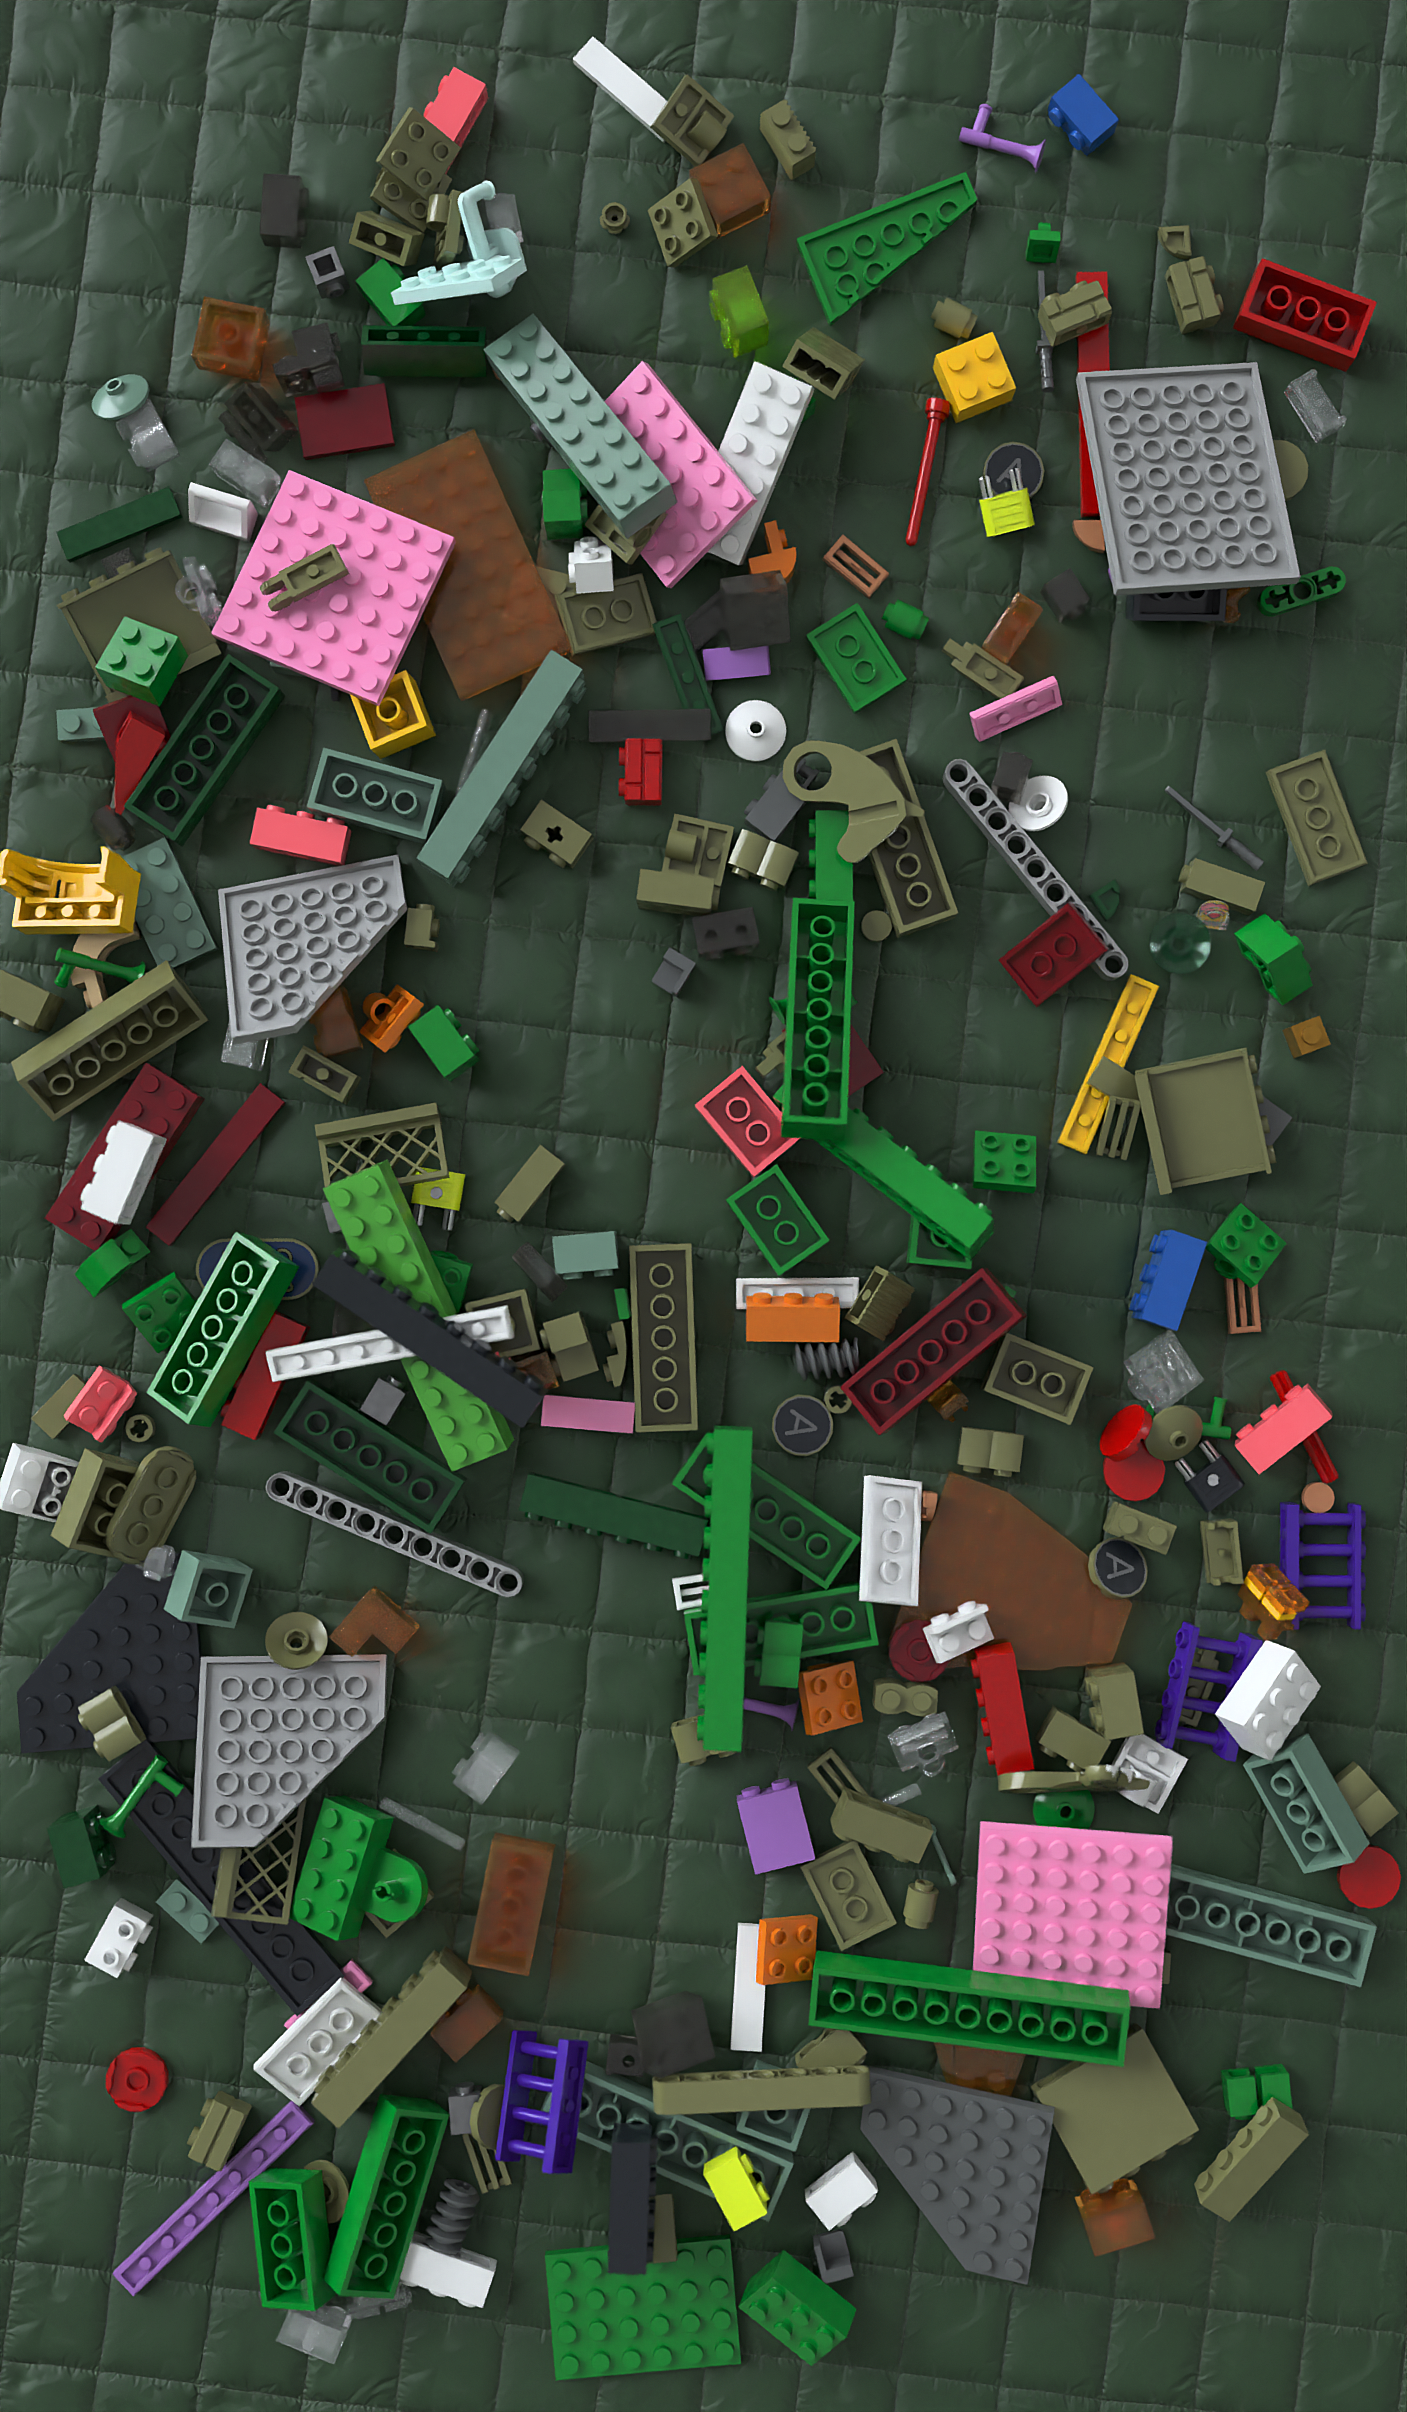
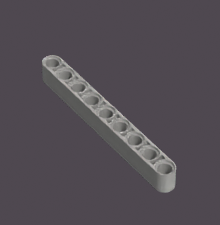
M955 759L951 761L943 774V783L947 790L1050 916L1054 915L1071 901L1109 948L1108 951L1090 964L1098 976L1106 981H1114L1121 977L1128 968V959L974 768L966 760ZM953 769L963 771L965 780L962 782L953 781L950 777V771ZM980 793L984 797L985 803L982 806H975L970 802L969 795ZM992 816L1001 818L1004 823L1003 829L995 830L991 828L988 821L989 818ZM1011 840L1019 841L1023 846V852L1020 854L1012 853L1008 848V842ZM1038 864L1042 869V876L1035 878L1029 875L1027 871L1028 865ZM1055 887L1060 890L1061 900L1051 901L1047 896V889ZM1107 958L1115 959L1118 962L1119 970L1117 973L1107 971L1105 967Z
M288 1471L278 1472L271 1476L266 1483L267 1494L277 1502L501 1596H515L524 1584V1574L516 1566L435 1532L430 1534L411 1522ZM278 1478H284L289 1483L287 1494H281L276 1490L275 1483ZM306 1490H312L317 1494L318 1501L315 1506L305 1503L303 1496ZM334 1502H341L345 1505L346 1515L343 1518L336 1517L332 1513ZM362 1514H370L374 1518L375 1525L373 1529L368 1530L361 1526L360 1517ZM390 1526H398L402 1529L403 1539L401 1541H393L389 1537L388 1530ZM419 1538L430 1540L432 1544L431 1552H420L416 1545ZM447 1550L457 1551L461 1558L460 1563L457 1565L447 1563L445 1552ZM484 1562L487 1564L489 1574L485 1577L477 1576L473 1571L474 1563ZM513 1574L518 1581L517 1587L513 1589L504 1587L501 1581L503 1575Z

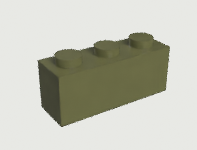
M845 1787L830 1818L833 1832L838 1838L847 1842L852 1840L858 1841L874 1852H880L881 1850L888 1852L895 1859L904 1863L912 1861L919 1864L933 1834L929 1818Z

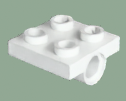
M1145 1734L1126 1737L1111 1766L1135 1771L1136 1778L1148 1780L1150 1785L1144 1790L1118 1792L1132 1802L1143 1807L1145 1806L1159 1814L1188 1759L1172 1749L1164 1748L1156 1740Z

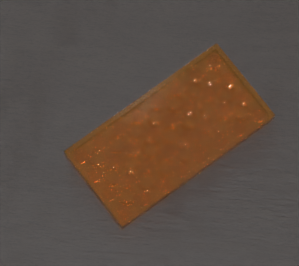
M474 429L364 479L374 505L448 534L456 540V544L426 605L423 617L461 701L541 666L551 649L561 656L571 652L570 643Z

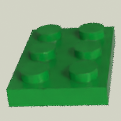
M858 602L806 634V640L854 715L898 688L907 680Z

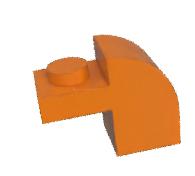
M776 520L764 523L763 533L769 554L748 559L747 568L755 596L771 593L783 588L790 581L795 570L796 547L783 549L788 547L784 529L778 530Z

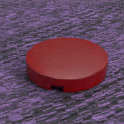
M1136 1404L1127 1406L1116 1413L1102 1432L1100 1438V1451L1102 1454L1115 1462L1128 1459L1140 1448L1137 1444L1141 1438L1146 1440L1152 1427V1416L1141 1405Z
M1141 1440L1137 1444L1140 1447L1138 1451L1128 1459L1115 1462L1107 1457L1104 1458V1481L1112 1493L1124 1500L1140 1501L1148 1499L1158 1491L1164 1481L1165 1466L1163 1460L1153 1457L1146 1449L1144 1441Z
M1368 1845L1353 1863L1338 1866L1337 1880L1340 1890L1349 1901L1359 1907L1373 1909L1384 1906L1394 1898L1400 1887L1401 1874L1398 1864L1388 1852L1378 1846Z
M132 2047L121 2052L112 2061L106 2073V2089L108 2094L111 2095L114 2099L113 2102L119 2108L129 2112H143L150 2109V2107L162 2099L169 2084V2071L165 2061L155 2051L145 2047Z

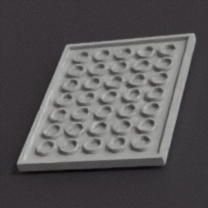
M1257 362L1078 372L1076 384L1114 596L1298 583L1300 572Z

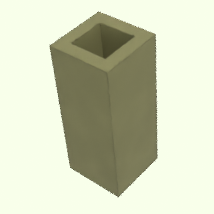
M1197 858L1191 861L1189 865L1185 864L1183 866L1178 882L1183 883L1180 892L1208 902H1222L1228 909L1248 916L1256 911L1265 885L1263 881Z
M539 1145L494 1202L500 1207L496 1212L510 1223L514 1219L521 1222L566 1165L542 1145Z

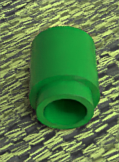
M897 599L895 604L888 603L881 619L886 621L885 628L908 639L913 637L919 640L929 617L923 615L924 611Z

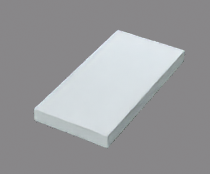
M872 1475L864 1476L859 1601L918 1606L922 1482Z
M340 1978L254 2064V2070L300 2107L314 2092L313 2088L318 2083V2078L329 2065L335 2068L334 2065L339 2060V2055L350 2042L357 2045L355 2042L360 2037L361 2030L371 2019L378 2022L377 2018L382 2011L345 1978Z

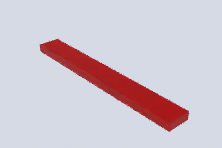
M1107 272L1076 273V284L1081 281H1087L1088 284L1096 280L1099 281L1104 296L1108 300ZM1109 323L1077 337L1078 372L1110 371ZM1078 395L1081 517L1100 516Z

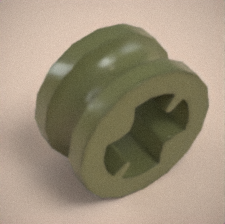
M841 1386L830 1387L824 1396L826 1407L836 1414L846 1412L852 1404L851 1400L847 1397V1400H843L846 1403L843 1407L840 1408L837 1404L831 1406L829 1399H833L831 1394L835 1391L838 1394L844 1393L840 1388Z
M135 1415L127 1421L125 1427L126 1434L132 1441H147L154 1436L156 1423L149 1415ZM139 1419L142 1420V1424L147 1423L148 1429L144 1431L145 1436L143 1437L140 1436V1432H134V1427L138 1425L137 1420Z

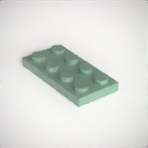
M166 837L123 856V859L130 867L141 874L135 919L157 966L167 960L175 970L219 949Z

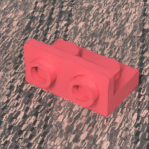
M99 1365L63 1416L67 1421L91 1433L97 1441L102 1443L107 1436L114 1432L117 1422L123 1413L132 1407L137 1392L127 1380Z

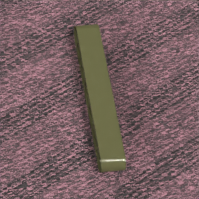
M860 2065L662 2074L652 2079L654 2112L661 2115L850 2107L871 2103L870 2069Z

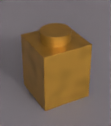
M1320 1015L1282 1030L1293 1058L1331 1044Z

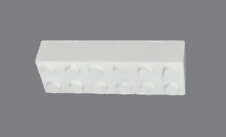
M754 361L718 452L757 499V502L708 551L737 565H743L815 390L814 387Z

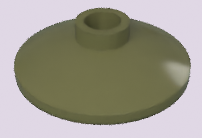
M1176 1405L1160 1411L1152 1418L1149 1436L1144 1440L1146 1449L1153 1457L1164 1461L1176 1460L1185 1456L1194 1449L1201 1438L1203 1430L1202 1420L1198 1413L1188 1406Z
M291 1612L278 1617L269 1626L265 1636V1646L269 1657L279 1666L295 1670L310 1667L318 1662L324 1655L328 1643L327 1631L322 1622L313 1615L304 1612ZM297 1642L300 1643L302 1647L293 1648L291 1647V1645Z
M315 2160L309 2163L304 2169L322 2170L328 2224L335 2223L342 2219L350 2193L348 2182L342 2171L329 2161Z

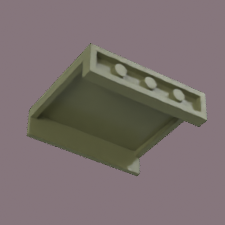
M159 547L144 555L147 561L135 566L133 561L116 568L119 573L118 575L107 579L104 574L88 582L91 588L82 593L76 588L61 595L63 602L57 604L58 609L62 610L106 693L105 697L108 703L129 695L107 687L95 666L124 616L179 637L188 657L178 675L223 652L218 641L211 634L212 630L171 550L163 552L162 548Z
M1247 1048L1135 1070L1134 1077L1160 1195L1172 1193L1173 1188L1264 1170L1267 1171V1174L1272 1173L1271 1164L1276 1163L1273 1145H1266L1264 1134L1270 1133L1267 1115L1260 1116L1258 1104L1264 1103L1261 1085L1254 1086L1252 1074L1258 1073L1255 1056H1248Z
M1137 2023L1128 2027L1124 2067L1073 2060L1031 2085L1034 2094L1041 2104L1055 2107L1052 2124L1083 2178L1085 2186L1092 2195L1096 2192L1101 2194L1113 2187V2182L1122 2176L1130 2177L1136 2174L1141 2169L1140 2166L1149 2160L1157 2161L1167 2154V2149L1175 2144L1183 2145L1189 2142L1194 2137L1193 2134L1199 2131L1146 2033Z

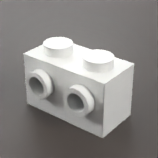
M584 537L580 541H574V552L569 553L568 568L570 583L576 582V593L614 591L612 550L596 537Z
M120 1898L113 1906L85 1961L118 1978L123 1970L129 1972L138 1957V1954L134 1952L138 1943L144 1944L153 1929L149 1923L154 1915Z
M852 2151L805 2189V2199L830 2231L836 2225L837 2227L844 2225L851 2218V2213L859 2206L866 2207L875 2199L878 2188L875 2178Z

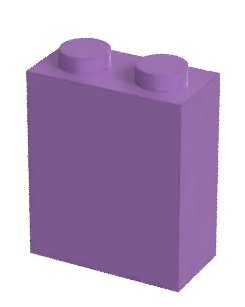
M789 1778L779 1779L771 1783L772 1787L760 1789L759 1786H752L741 1790L742 1794L737 1795V1804L755 1875L815 1860V1853L796 1780L790 1782Z

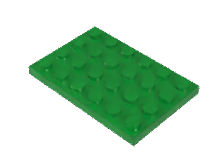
M730 2234L676 2239L678 2261L647 2264L646 2275L608 2274V2245L545 2251L556 2380L741 2364Z

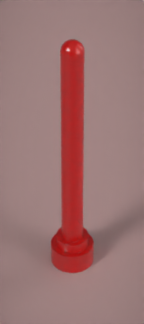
M928 398L926 402L925 414H927L926 419L929 423L905 539L908 546H914L918 541L940 425L949 416L951 403L940 398Z

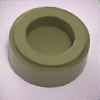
M878 910L867 913L861 922V932L871 942L885 940L892 929L890 917Z

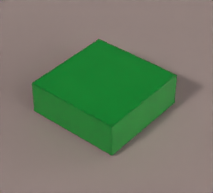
M626 1287L614 1289L619 1320L631 1318L632 1312L628 1289Z

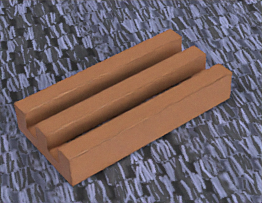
M844 535L838 539L823 557L825 563L868 599L881 586L882 582L889 577V573ZM843 545L879 577L875 579L840 550V547ZM834 554L871 586L868 587L833 557Z
M1224 1277L1228 1334L1261 1332L1258 1284L1252 1288L1249 1287L1252 1326H1247L1244 1282L1236 1278L1240 1327H1237L1233 1279Z

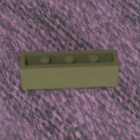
M1271 2097L1264 2106L1257 2110L1252 2120L1238 2131L1236 2137L1226 2149L1219 2152L1216 2160L1208 2169L1198 2176L1194 2186L1200 2204L1230 2222L1309 2135L1301 2114Z

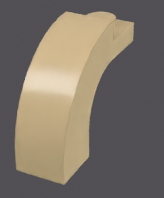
M134 919L133 933L80 934L74 945L73 952L105 961L107 956L118 946L142 939L136 919ZM75 967L71 975L72 985L79 989L86 987L87 990L83 992L89 1009H93L108 999L101 972Z

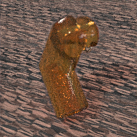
M1250 587L1229 588L1227 590L1225 621L1223 622L1235 623L1240 619L1241 613L1238 612V601L1251 591Z

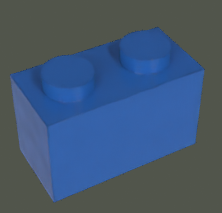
M1080 74L1051 97L1047 110L1052 123L1057 127H1062L1068 134L1072 146L1077 150L1081 149L1086 156L1114 134L1119 121L1117 116Z

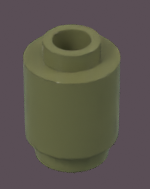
M946 297L944 303L938 300L930 318L936 320L933 327L958 339L960 336L968 339L978 316L972 313V309Z
M917 1879L915 1883L908 1885L903 1911L907 1925L918 1929H927L930 1922H933L939 1890L934 1887L933 1882Z

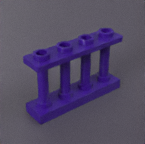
M1280 1502V1595L1297 1613L1294 1619L1280 1620V1626L1285 1629H1299V1621H1303V1618H1347V1626L1354 1630H1361V1622H1364L1366 1617L1365 1605L1361 1603V1591H1364L1366 1587L1365 1574L1361 1572V1560H1364L1366 1556L1365 1542L1361 1541V1529H1364L1366 1526L1365 1511L1361 1510V1505L1348 1503L1347 1513H1303V1510H1299V1505L1296 1503ZM1304 1525L1347 1526V1544H1303V1541H1299V1528H1303ZM1303 1556L1347 1557V1575H1303L1302 1571H1299V1559H1303ZM1303 1587H1347V1606H1303L1302 1602H1299V1590H1303ZM1280 1605V1614H1288L1286 1610Z
M1183 1621L1181 1629L1176 1634L1175 1643L1177 1648L1175 1657L1169 1665L1170 1679L1168 1688L1162 1695L1163 1710L1161 1718L1155 1726L1156 1742L1166 1749H1173L1175 1738L1209 1744L1213 1747L1212 1752L1219 1757L1236 1762L1239 1744L1220 1720L1218 1728L1214 1733L1178 1726L1182 1708L1216 1714L1262 1647L1263 1641L1252 1634L1239 1632L1238 1640L1235 1642L1199 1636L1200 1629L1197 1626ZM1200 1648L1233 1655L1231 1670L1222 1672L1192 1666L1195 1649ZM1189 1678L1226 1685L1227 1689L1224 1700L1220 1703L1185 1696Z
M513 2030L495 2160L500 2162H518L521 2159V2154L543 2159L542 2172L570 2174L573 2171L589 2041L559 2039L558 2047L536 2043V2031ZM534 2056L556 2060L554 2080L532 2075ZM530 2088L552 2093L550 2113L527 2108ZM526 2121L548 2126L545 2146L523 2141Z

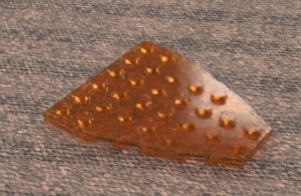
M949 1471L935 1509L934 1517L930 1522L920 1550L918 1606L900 1605L886 1645L889 1647L890 1639L895 1630L905 1622L915 1619L929 1620L931 1622V1619L943 1613H948L950 1616L959 1612L958 1606L969 1601H975L976 1604H987L989 1610L984 1612L994 1637V1639L977 1647L1011 1642L1017 1670H1050L1064 1666H1085L1090 1663H1111L1133 1604L1128 1599L1115 1600L1103 1595L1097 1584L1094 1585L1090 1579L1088 1570L1089 1557L1011 1494ZM974 1648L950 1659L946 1668L971 1667L970 1660L976 1659Z

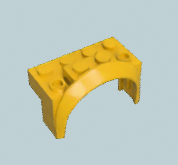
M101 847L100 849L102 853L101 864L54 862L30 857L10 849L0 852V888L16 897L12 927L25 935L133 933L141 874L131 868L121 855L106 847ZM61 880L59 897L55 898L57 882Z

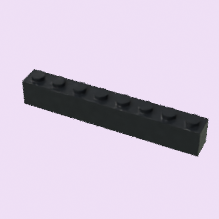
M338 1248L331 1253L312 1285L521 1428L524 1427L549 1391L543 1387L544 1383L538 1377L532 1374L527 1376L517 1369L518 1365L513 1360L505 1356L499 1357L493 1353L488 1343L479 1338L474 1340L465 1333V1329L460 1324L452 1320L448 1322L439 1316V1311L434 1306L425 1302L423 1304L412 1297L413 1294L409 1289L399 1284L396 1286L386 1279L387 1276L384 1272L376 1267L369 1268L360 1262V1257L355 1252L349 1249L343 1250Z

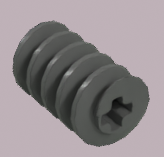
M854 1337L852 1346L849 1345L846 1338H843L840 1348H838L836 1342H829L827 1349L823 1342H817L816 1348L813 1350L810 1342H805L804 1349L801 1351L798 1344L795 1343L797 1373L800 1374L803 1381H807L809 1372H812L815 1380H819L822 1370H824L828 1379L832 1377L834 1369L837 1370L840 1377H844L846 1368H849L852 1376L857 1373L859 1355L856 1337Z
M447 2178L444 2184L451 2191L441 2190L440 2197L447 2202L440 2201L436 2203L435 2208L442 2214H432L431 2220L437 2225H429L426 2231L433 2238L425 2239V2243L436 2251L451 2255L460 2252L462 2247L461 2241L465 2240L466 2229L469 2228L471 2223L470 2218L475 2213L474 2206L479 2203L480 2197L477 2190L469 2183Z

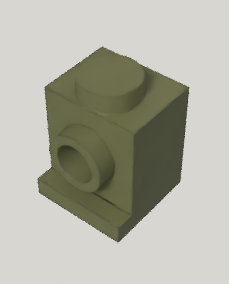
M416 904V909L408 908L404 945L407 948L438 951L439 945L433 941V937L439 936L440 919H435V906Z

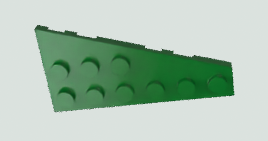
M967 172L796 238L797 247L829 326H832L976 205L977 197Z

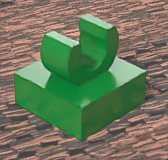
M1038 222V230H1030L1026 248V261L1056 263L1060 246V232L1051 231V223Z

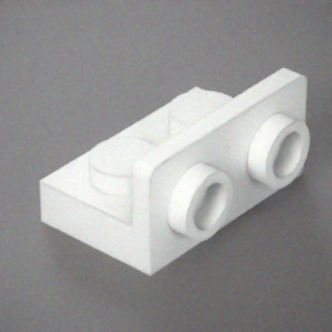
M975 1601L966 1602L957 1607L959 1612L950 1616L948 1613L935 1616L931 1619L932 1624L923 1628L936 1663H943L994 1639L984 1612L989 1610L987 1604H976Z

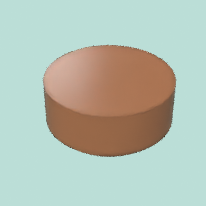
M1311 1482L1303 1489L1301 1499L1303 1505L1309 1511L1324 1513L1333 1506L1335 1496L1333 1490L1327 1484Z

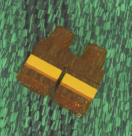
M1274 1563L1252 1565L1244 1580V1584H1242L1238 1592V1596L1244 1601L1239 1612L1249 1621L1260 1619L1262 1623L1257 1633L1266 1641L1276 1640L1282 1631L1293 1630L1292 1620L1297 1612H1304L1310 1603L1293 1584H1290L1291 1581Z

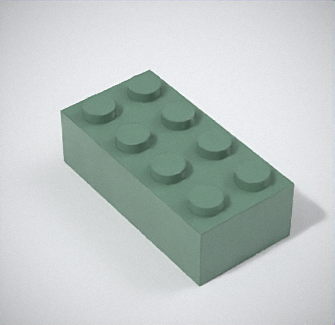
M323 747L307 808L312 814L345 821V823L426 844L435 829L446 786L443 780Z
M1309 1734L1284 1740L1283 1745L1271 1761L1253 1754L1243 1764L1304 1874L1353 1863L1370 1844Z

